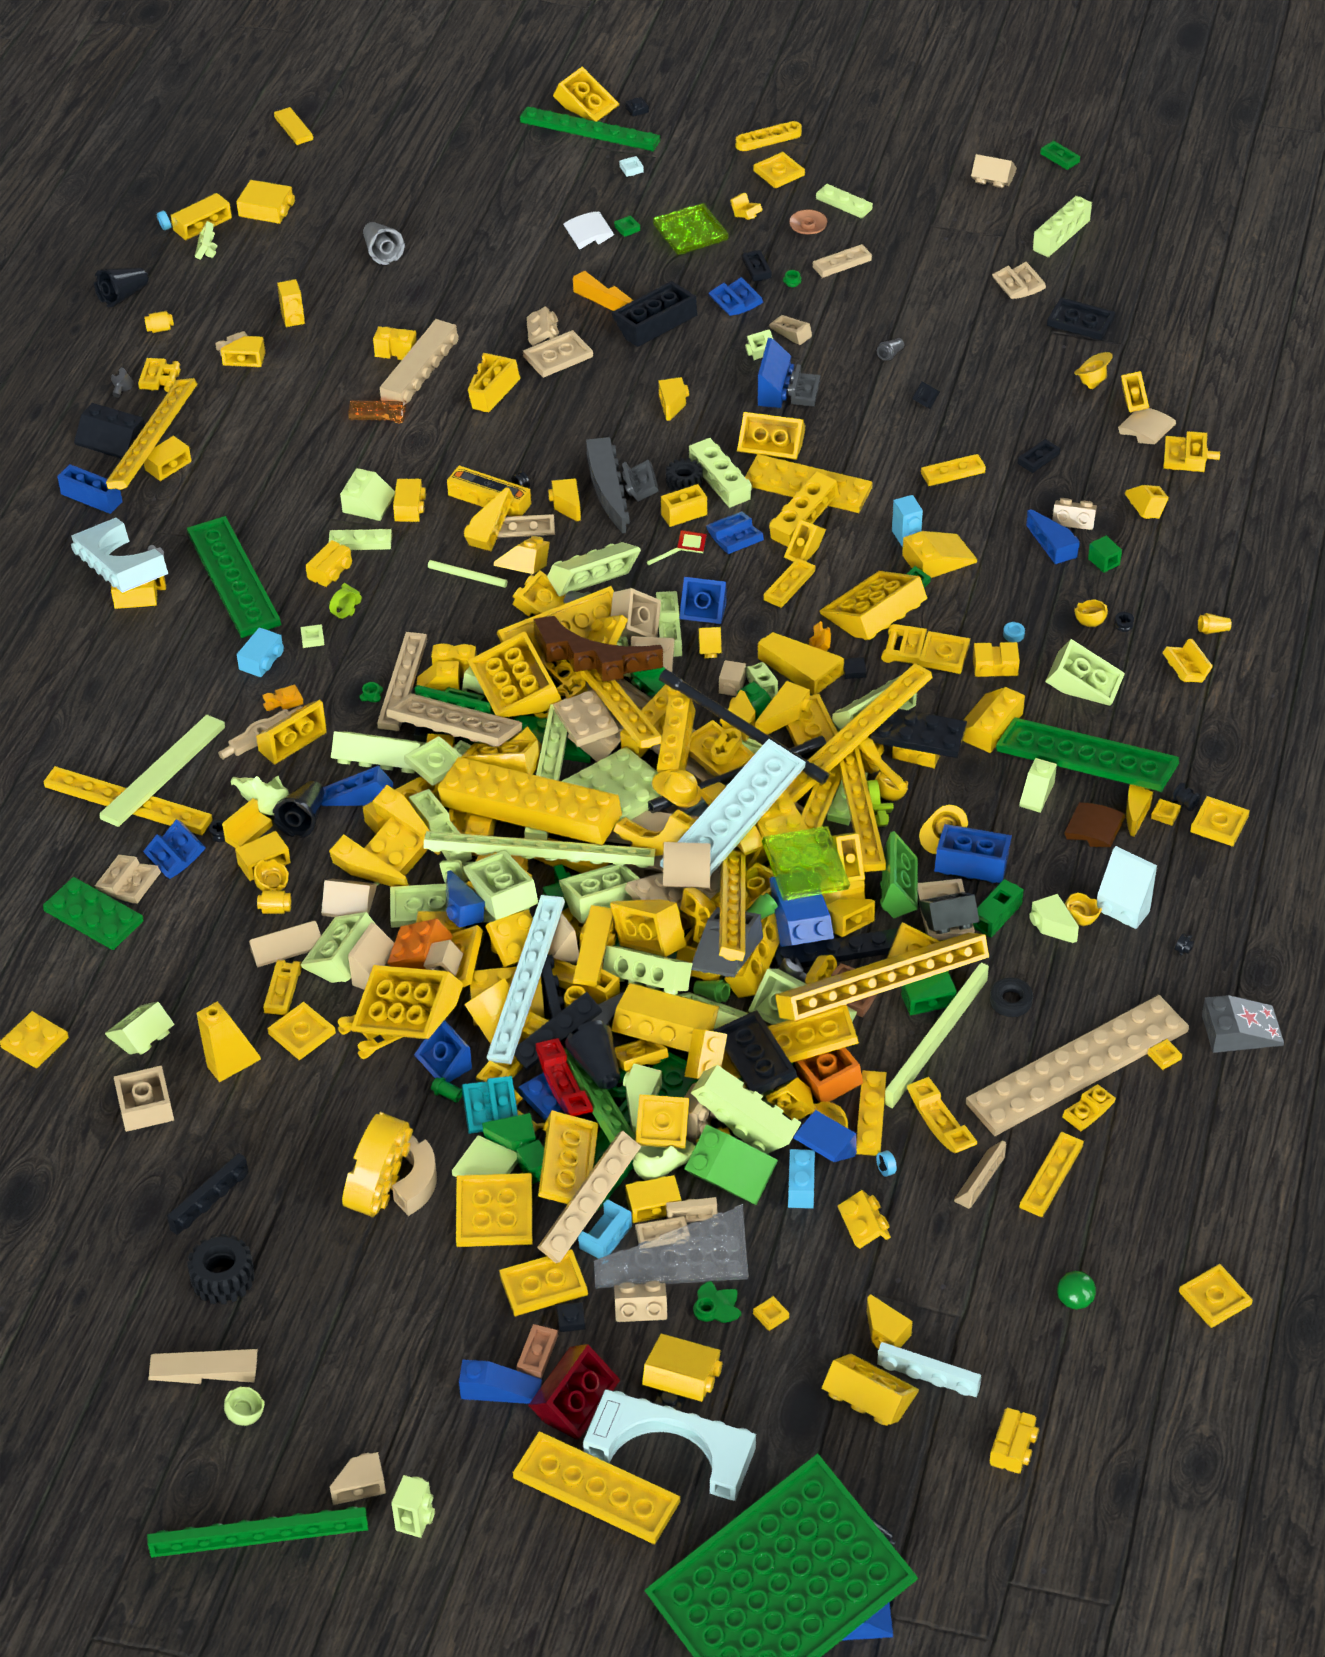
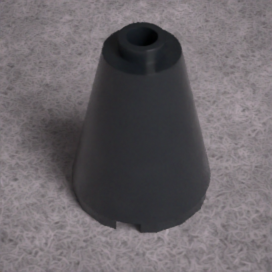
M142 268L101 269L95 273L94 277L97 276V281L94 282V288L99 300L102 303L106 302L108 304L106 305L107 307H113L148 284L149 277Z
M308 781L278 801L273 809L275 825L283 833L291 837L298 835L301 836L300 838L310 835L316 826L323 801V787L318 782Z
M600 1020L581 1024L577 1027L578 1032L574 1035L571 1032L566 1038L565 1045L568 1052L599 1088H614L620 1080V1072L610 1026L608 1024L605 1025Z

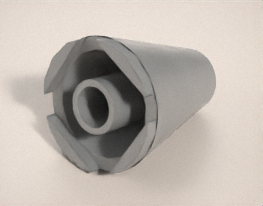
M370 222L364 227L363 234L368 252L375 262L388 265L390 262L397 261L401 257L405 244L402 235L397 230L376 222Z

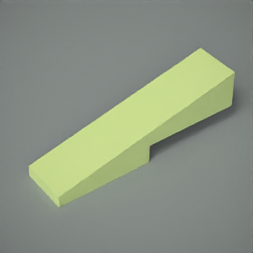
M677 591L656 592V598L661 600L659 637L674 638V657L682 656Z
M430 789L409 797L413 808L431 832L461 834L450 821L447 810ZM442 850L447 860H460L464 863L472 859L471 852L459 854L452 852V850Z

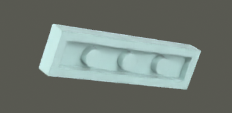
M881 1342L878 1349L877 1365L890 1371L895 1370L907 1374L914 1379L931 1382L938 1387L955 1390L962 1395L977 1397L980 1390V1374Z

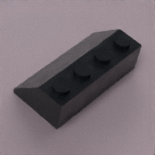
M670 281L612 311V316L625 339L639 347L696 317V296Z

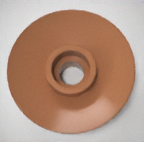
M802 210L791 216L790 226L798 233L816 234L826 228L827 218L815 210Z

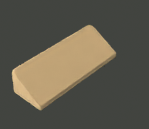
M554 514L506 517L497 538L555 535Z
M311 921L251 939L249 944L257 967L277 962V960H284L310 952L321 937L317 922Z
M1005 1141L997 1143L986 1151L955 1197L954 1201L968 1209L972 1207L1005 1158Z

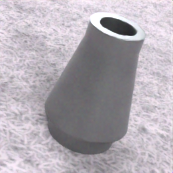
M897 338L881 342L877 348V355L882 360H891L904 348L903 340Z

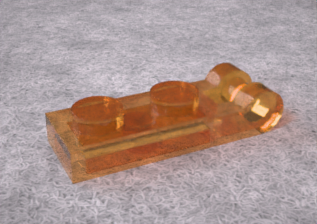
M350 401L349 420H393L396 423H402L405 417L406 404L402 401Z

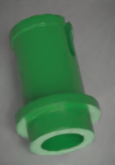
M437 1077L432 1083L431 1090L434 1091L436 1096L440 1094L455 1103L460 1101L463 1095L462 1088L447 1082L444 1077Z

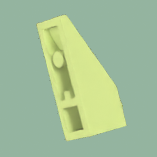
M634 1063L631 1071L626 1072L624 1076L623 1086H626L631 1130L636 1136L639 1095L658 1096L662 1087V1071Z

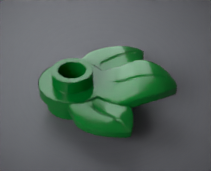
M711 1281L706 1282L698 1289V1300L693 1307V1312L697 1319L704 1322L717 1320L727 1323L741 1316V1311L734 1307L737 1301L736 1289L717 1291Z

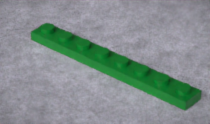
M526 107L520 116V123L654 151L660 142V135L650 132H642L619 127L618 125H610L567 114L540 110L534 107Z
M348 1507L345 1510H323L313 1514L297 1513L289 1517H268L257 1521L242 1520L233 1524H213L209 1527L201 1528L187 1527L177 1531L162 1530L153 1534H147V1542L152 1558L368 1530V1520L365 1507Z

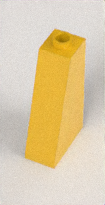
M774 632L758 642L759 660L795 684L809 689L812 695L818 694L844 674V658Z
M218 1001L196 1013L206 1064L219 1082L261 1060L259 1054Z

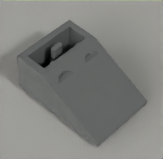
M717 907L707 920L692 961L691 970L723 975L725 977H735L763 939L761 914L745 912V955L743 961H730L719 955L720 907Z

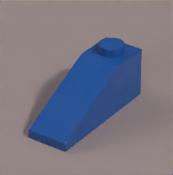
M1032 509L1028 510L1026 526L1054 564L1077 558L1080 542L1068 528Z
M376 766L323 787L324 797L321 805L365 806L372 802L386 785L393 788V782L380 766Z
M451 870L447 871L446 912L448 918L459 928L484 922L485 901Z
M462 1360L459 1379L461 1399L529 1404L541 1388L542 1379L489 1361Z

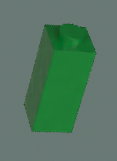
M1004 879L977 908L979 922L973 923L974 929L992 938L1022 905L1024 889Z

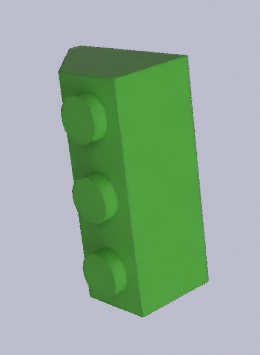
M895 831L890 832L883 850L886 870H882V881L880 882L882 889L881 906L893 919L918 910V858Z

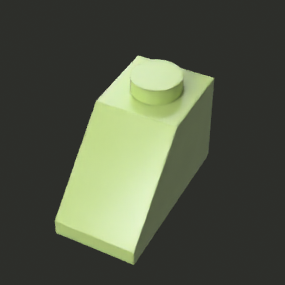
M1035 758L1026 779L1019 807L1041 813L1055 783L1057 764Z
M1058 894L1032 902L1030 920L1042 934L1071 943L1077 942L1079 926Z

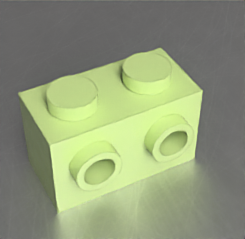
M403 1475L392 1500V1509L396 1531L421 1538L426 1525L431 1524L434 1518L435 1508H432L433 1494H430L429 1482L420 1477Z

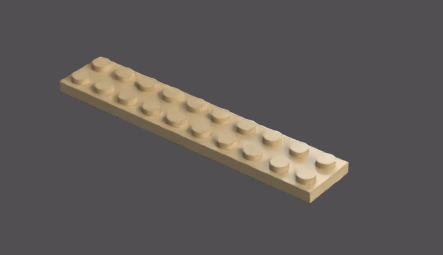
M1158 995L966 1097V1104L994 1136H997L1143 1057L1152 1046L1166 1039L1172 1041L1187 1033L1189 1025Z

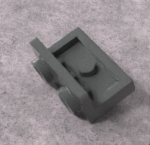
M797 364L796 371H792L791 383L793 384H789L788 396H791V404L815 406L821 375L801 373V365Z
M649 460L633 468H630L626 462L622 463L624 471L621 473L627 483L625 488L629 496L633 495L637 502L659 491L653 466Z

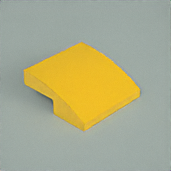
M505 978L465 1003V1006L490 1044L510 989V985Z

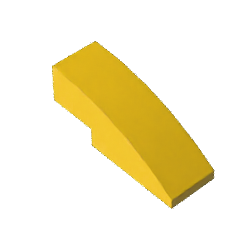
M1131 784L1128 791L1126 819L1130 836L1135 837L1151 807L1153 792L1148 788Z

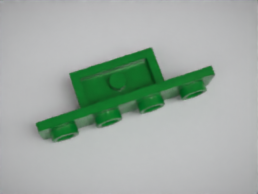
M420 685L414 688L416 695L492 714L490 703L486 702L483 695L450 687L445 691Z

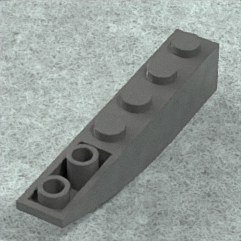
M610 437L586 439L587 459L595 493L611 521L621 533H626V524H630L629 513L625 512L627 510L626 498H622L624 497L623 485H619L622 481L621 472H617L619 470L618 458H614L616 457V447L611 445Z

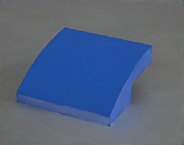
M742 277L729 286L722 283L709 292V296L729 316L741 314L763 303L762 297Z
M742 511L706 525L709 534L727 554L764 540L763 533L753 526L752 518Z
M176 819L163 836L157 834L143 852L159 867L167 878L171 879L187 868L206 847L181 821Z

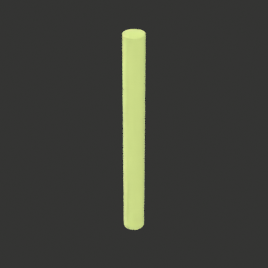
M432 560L428 563V568L480 582L506 588L508 583L506 579Z

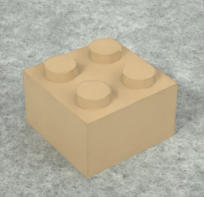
M162 1066L114 1076L126 1132L174 1121Z

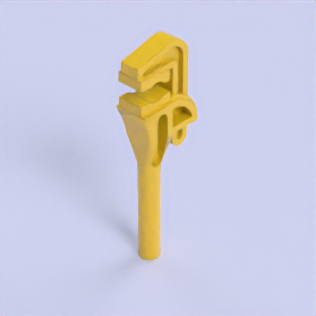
M867 737L858 745L864 772L871 774L880 770L899 790H903L906 787V783L882 760L872 739Z

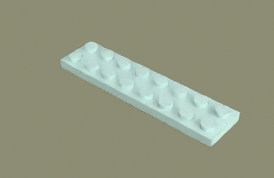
M768 739L678 842L710 843L711 876L805 768L806 762ZM663 859L660 861V866H661L662 868H663Z

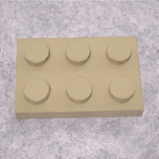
M572 330L523 350V357L544 378L592 358L593 350Z
M594 690L583 692L580 695L553 704L555 713L577 747L619 733L617 724Z
M962 879L918 883V901L965 892ZM921 911L926 934L939 941L968 932L975 933L974 926L961 930L957 926L950 928V932L936 934V931L928 929Z

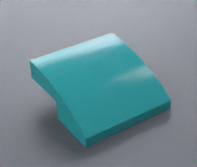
M512 1076L489 1078L487 1082L462 1085L468 1134L483 1132L482 1123L518 1116Z

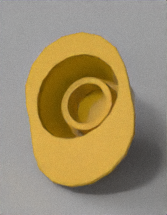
M1109 352L1094 355L1086 360L1074 374L1079 375L1082 383L1087 385L1089 389H1093L1107 378L1106 365L1113 356Z
M662 771L656 774L652 780L653 789L679 807H693L701 800L700 787L697 784V780L688 771Z
M954 805L942 806L924 823L920 829L919 839L926 851L936 854L944 824L967 828V815L961 808Z

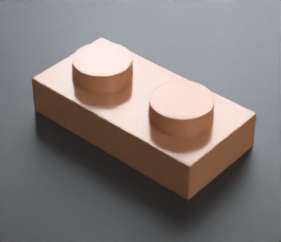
M533 1324L516 1366L517 1371L542 1378L558 1338V1330Z

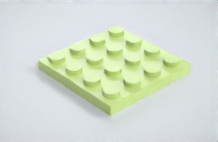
M627 747L562 780V782L618 795L622 810V816L618 822L624 817L632 820L643 812L648 811L647 802L661 796L652 786V780L658 774V771Z

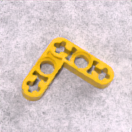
M542 655L541 661L547 672L560 684L556 688L560 696H565L568 699L588 691L586 680L579 672H574L570 663L566 660L555 661L557 664L555 667L552 662H546ZM564 670L570 671L566 677L559 676ZM549 709L546 710L547 713L545 714L541 712L534 713V715L538 718H548Z

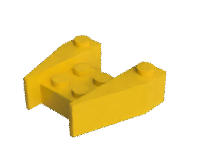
M386 785L373 800L376 813L387 820L386 824L365 848L343 834L329 852L333 863L350 875L391 887L409 886L405 876L428 850L424 848V838L426 831L430 830L405 796Z

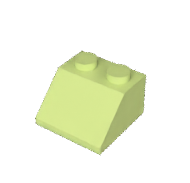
M356 468L340 494L342 511L380 521L393 501L395 491L377 473Z
M153 1002L140 1005L105 1032V1034L127 1053H139L141 1055L152 1047L150 1043L157 1039L159 1041L170 1033L168 1029L175 1024L161 1004Z

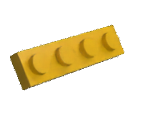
M862 1070L863 1084H861L856 1154L877 1156L881 1152L887 1072Z

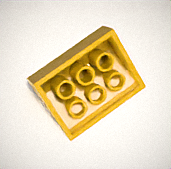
M878 571L819 611L822 616L853 637L870 640L879 631L889 628L894 621L905 617L907 612L918 608L921 605L920 603L927 599L920 576Z
M525 631L468 660L496 716L505 718L540 713L550 709V704L562 701Z
M373 965L350 1030L361 1033L429 1039L457 1005L463 983L448 971Z

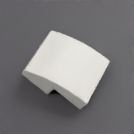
M600 212L583 214L564 223L565 228L579 250L594 240L599 245L614 235Z

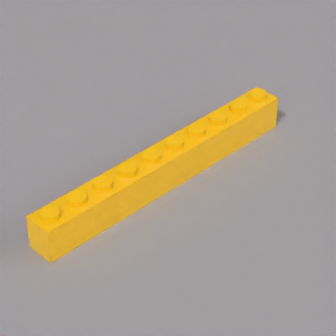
M968 932L775 994L779 1018L796 1021L988 958L985 934Z

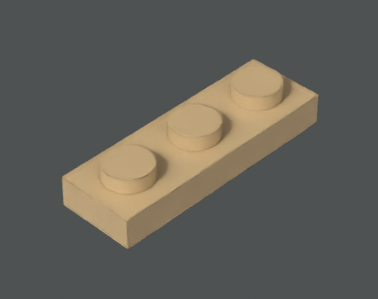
M861 244L813 261V268L823 278L871 261L872 254Z

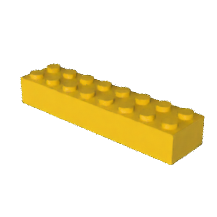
M461 757L457 758L438 786L440 799L444 807L602 846L622 816L619 796L616 794Z

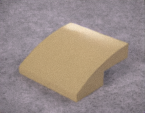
M1027 262L1014 269H1011L1008 265L992 274L996 282L1011 299L1026 297L1046 288L1045 282Z
M1148 408L1133 412L1118 429L1120 434L1136 436L1138 443L1156 444L1176 424V420L1160 411Z
M664 842L663 887L709 889L710 843Z
M118 855L96 883L95 887L97 890L114 898L138 904L161 871L156 865L140 864L137 857Z

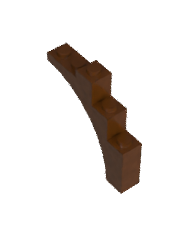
M555 615L534 618V637L546 662L568 659L574 672L596 669L602 682L624 679L623 674L663 668V648L661 644L651 646H619L595 642L569 631L557 620Z

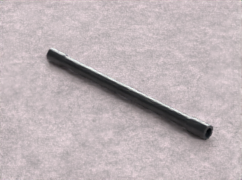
M667 669L661 673L659 677L661 682L681 692L761 745H764L770 739L805 761V768L802 771L821 785L829 778L830 774L814 763H810L684 682L674 673Z
M821 735L789 749L799 756L811 754L821 749L826 744V740ZM744 766L697 784L700 789L717 782L724 785L729 784ZM663 796L647 802L651 813H656L674 805Z

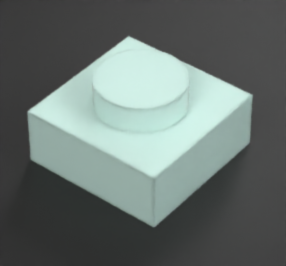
M637 156L620 160V168L626 176H634L644 172L643 165Z

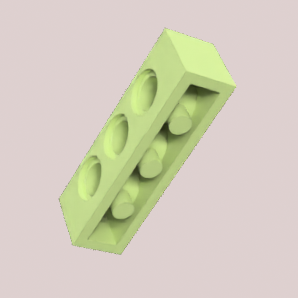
M1078 196L1070 200L1034 232L1033 251L1047 257L1051 256L1090 221L1092 202Z
M711 438L689 445V458L691 462L696 460L697 464H701L703 478L729 508L751 500V482L741 474L738 467L733 465L730 458L721 451L718 444H715Z
M606 945L603 970L619 977L620 982H625V979L629 980L628 984L633 983L642 986V983H644L648 988L656 990L664 988L663 992L677 995L678 991H688L692 963L626 947Z

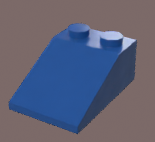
M813 871L769 878L772 898L778 905V908L775 909L780 947L834 938L831 916Z

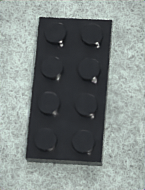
M898 709L872 732L871 739L874 743L958 758L967 728V721Z
M757 1010L714 1029V1032L727 1034L724 1051L748 1090L762 1094L797 1077L796 1070Z

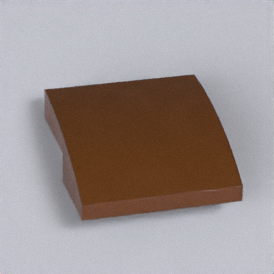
M1079 802L1064 834L1066 839L1087 840L1090 847H1111L1125 819V814L1103 805Z

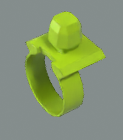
M344 583L342 589L338 590L330 601V612L338 618H345L348 615L352 616L355 611L354 606L361 602L362 596L360 592Z
M868 780L867 785L874 814H876L877 826L885 827L889 822V814L886 813H891L894 805L893 803L881 804L878 781Z

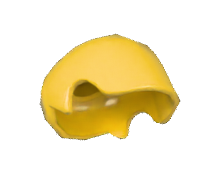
M1087 600L1083 603H1078L1077 608H1074L1077 620L1081 625L1087 627L1100 625L1108 614L1107 605L1098 600Z
M879 772L875 780L879 784L880 797L883 799L897 801L906 794L908 781H904L906 787L903 790H899L882 772Z
M262 859L255 865L253 879L257 888L261 891H282L288 884L289 873L285 865L277 862L276 859L270 861Z
M1082 893L1070 895L1065 902L1066 908L1080 926L1092 924L1102 911V908L1097 907L1096 899H1090Z

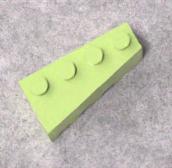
M718 1065L702 1073L691 1094L697 1098L700 1104L706 1106L719 1121L728 1126L735 1136L765 1154L771 1153L790 1143L801 1124L800 1121L795 1118L792 1121L782 1115L784 1110L776 1105L772 1108L761 1100L762 1095L756 1091L744 1089L742 1081Z

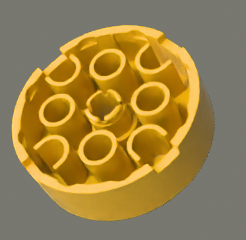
M382 1112L373 1117L355 1153L354 1159H357L356 1164L347 1176L342 1200L344 1207L371 1217L378 1214L380 1208L385 1209L390 1199L388 1192L392 1189V1185L399 1182L397 1174L401 1167V1161L403 1157L408 1155L411 1143L408 1142L413 1129L409 1128L408 1122Z

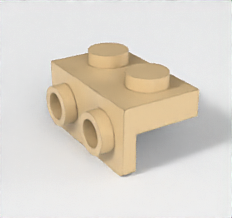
M546 306L527 316L528 340L532 346L547 338H555L559 334L557 328L558 318Z
M1060 498V501L1056 500L1054 504L1052 520L1065 527L1092 530L1097 505H1093V502L1090 501L1074 503L1072 499Z
M649 1281L645 1284L625 1282L620 1285H614L617 1322L667 1319L665 1283Z

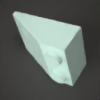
M1115 846L1098 892L1097 907L1102 908L1101 912L1137 929L1150 912L1157 865Z

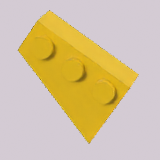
M483 353V360L481 364H478V372L472 378L468 393L472 409L490 412L520 380V375L515 359Z

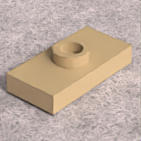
M716 1197L666 1203V1218L685 1216L686 1223L717 1219Z
M685 1216L635 1225L640 1250L690 1241Z

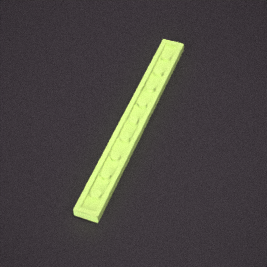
M426 831L424 838V848L434 852L452 850V852L459 854L475 852L478 855H487L505 850L510 856L517 855L525 859L543 857L550 861L567 859L569 862H579L582 860L590 861L593 864L608 862L617 866L634 864L641 868L654 866L655 849L602 846L588 843Z

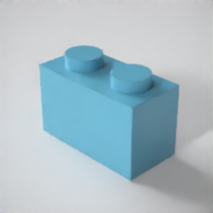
M913 495L893 501L892 532L901 546H903V537L922 530L923 510Z
M259 627L237 653L239 670L262 677L271 668L273 662L283 653L284 646L281 635Z
M790 1149L788 1208H813L814 1150Z

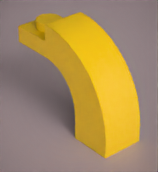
M678 809L669 817L665 828L661 831L647 830L626 817L616 824L613 831L619 834L622 839L633 842L631 847L655 849V856L663 855L664 842H678L696 822V819Z

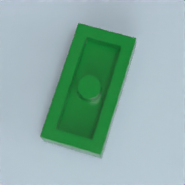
M1055 141L1041 148V155L1066 170L1080 163L1079 155Z

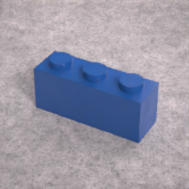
M69 464L57 476L61 495L109 514L123 502L121 491L117 488L108 489L106 484L108 479Z

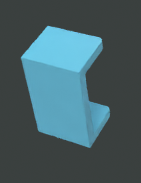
M608 1199L603 1203V1216L588 1234L582 1231L578 1236L579 1249L602 1261L608 1258L632 1227L631 1211Z

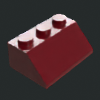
M588 1344L571 1346L528 1406L545 1424L577 1440L581 1438L592 1422L605 1389L613 1391L620 1382V1379Z

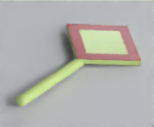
M681 530L678 547L649 560L647 564L651 565L680 550L703 553L707 534Z

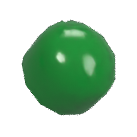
M1076 1270L1068 1272L1059 1280L1057 1285L1058 1299L1068 1308L1075 1310L1086 1308L1095 1299L1096 1287L1094 1281L1085 1272Z

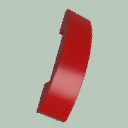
M559 1038L536 1043L535 1047L542 1070L562 1110L571 1116L593 1112V1107L585 1090H580L566 1062L567 1054Z

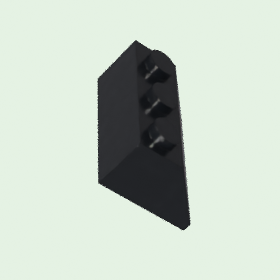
M91 403L81 414L74 443L75 445L122 459L144 428V418Z

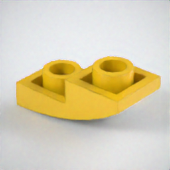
M1097 1084L1084 1092L1079 1102L1064 1110L1062 1118L1081 1132L1107 1111L1116 1098Z

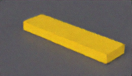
M594 905L590 907L573 977L574 984L597 987L613 920L611 908Z
M1063 1132L1060 1133L1022 1198L1019 1208L1040 1217L1044 1216L1084 1144L1083 1140Z

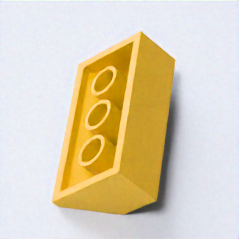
M629 983L616 1007L611 1030L689 1052L693 1029L714 1032L719 1006Z

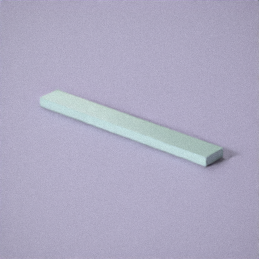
M541 895L487 1054L488 1061L505 1064L512 1063L565 903L563 897Z

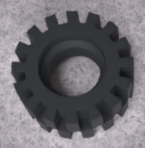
M680 458V461L676 459L674 463L670 462L669 466L666 467L667 487L671 491L674 490V492L697 484L701 488L703 483L701 464H697L696 460L691 462L690 458H687V461H684V458Z

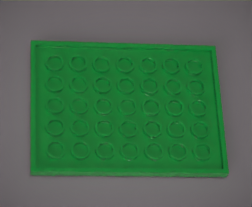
M817 1453L644 1591L693 1657H821L918 1580V1577Z

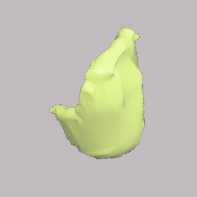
M258 776L255 778L233 777L231 779V785H235L248 802L252 798L256 799L259 811L266 815L274 816L273 809L277 802L289 794L288 789L282 785L279 776H276L268 784L262 782Z
M686 1139L685 1149L674 1148L673 1146H641L633 1158L634 1170L645 1181L665 1176L686 1164L696 1145Z

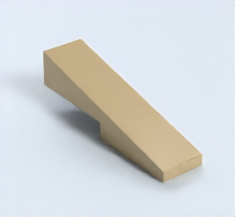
M258 1349L151 1354L148 1380L201 1384L203 1378L254 1383Z

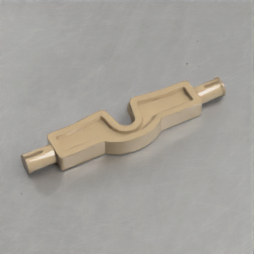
M301 705L291 711L284 709L270 718L252 723L244 733L230 740L228 747L218 752L220 758L224 760L232 754L239 756L258 746L256 735L302 708Z

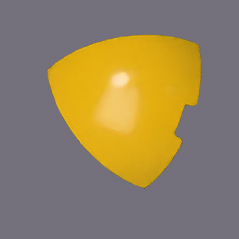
M688 887L684 888L680 910L696 918L693 940L699 943L707 920L717 907L702 891Z

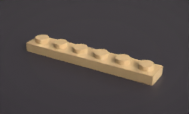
M405 633L377 722L378 729L400 730L402 722L387 717V708L411 694L427 643V634Z
M624 1131L617 1134L537 1247L556 1264L563 1259L641 1148L635 1140Z

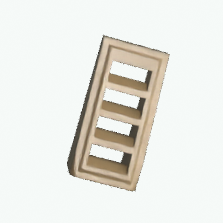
M781 315L769 324L772 330L799 345L812 337L809 323Z

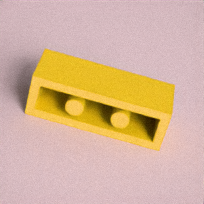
M218 193L171 215L173 230L185 240L200 234L207 221L216 226L232 218L230 203Z

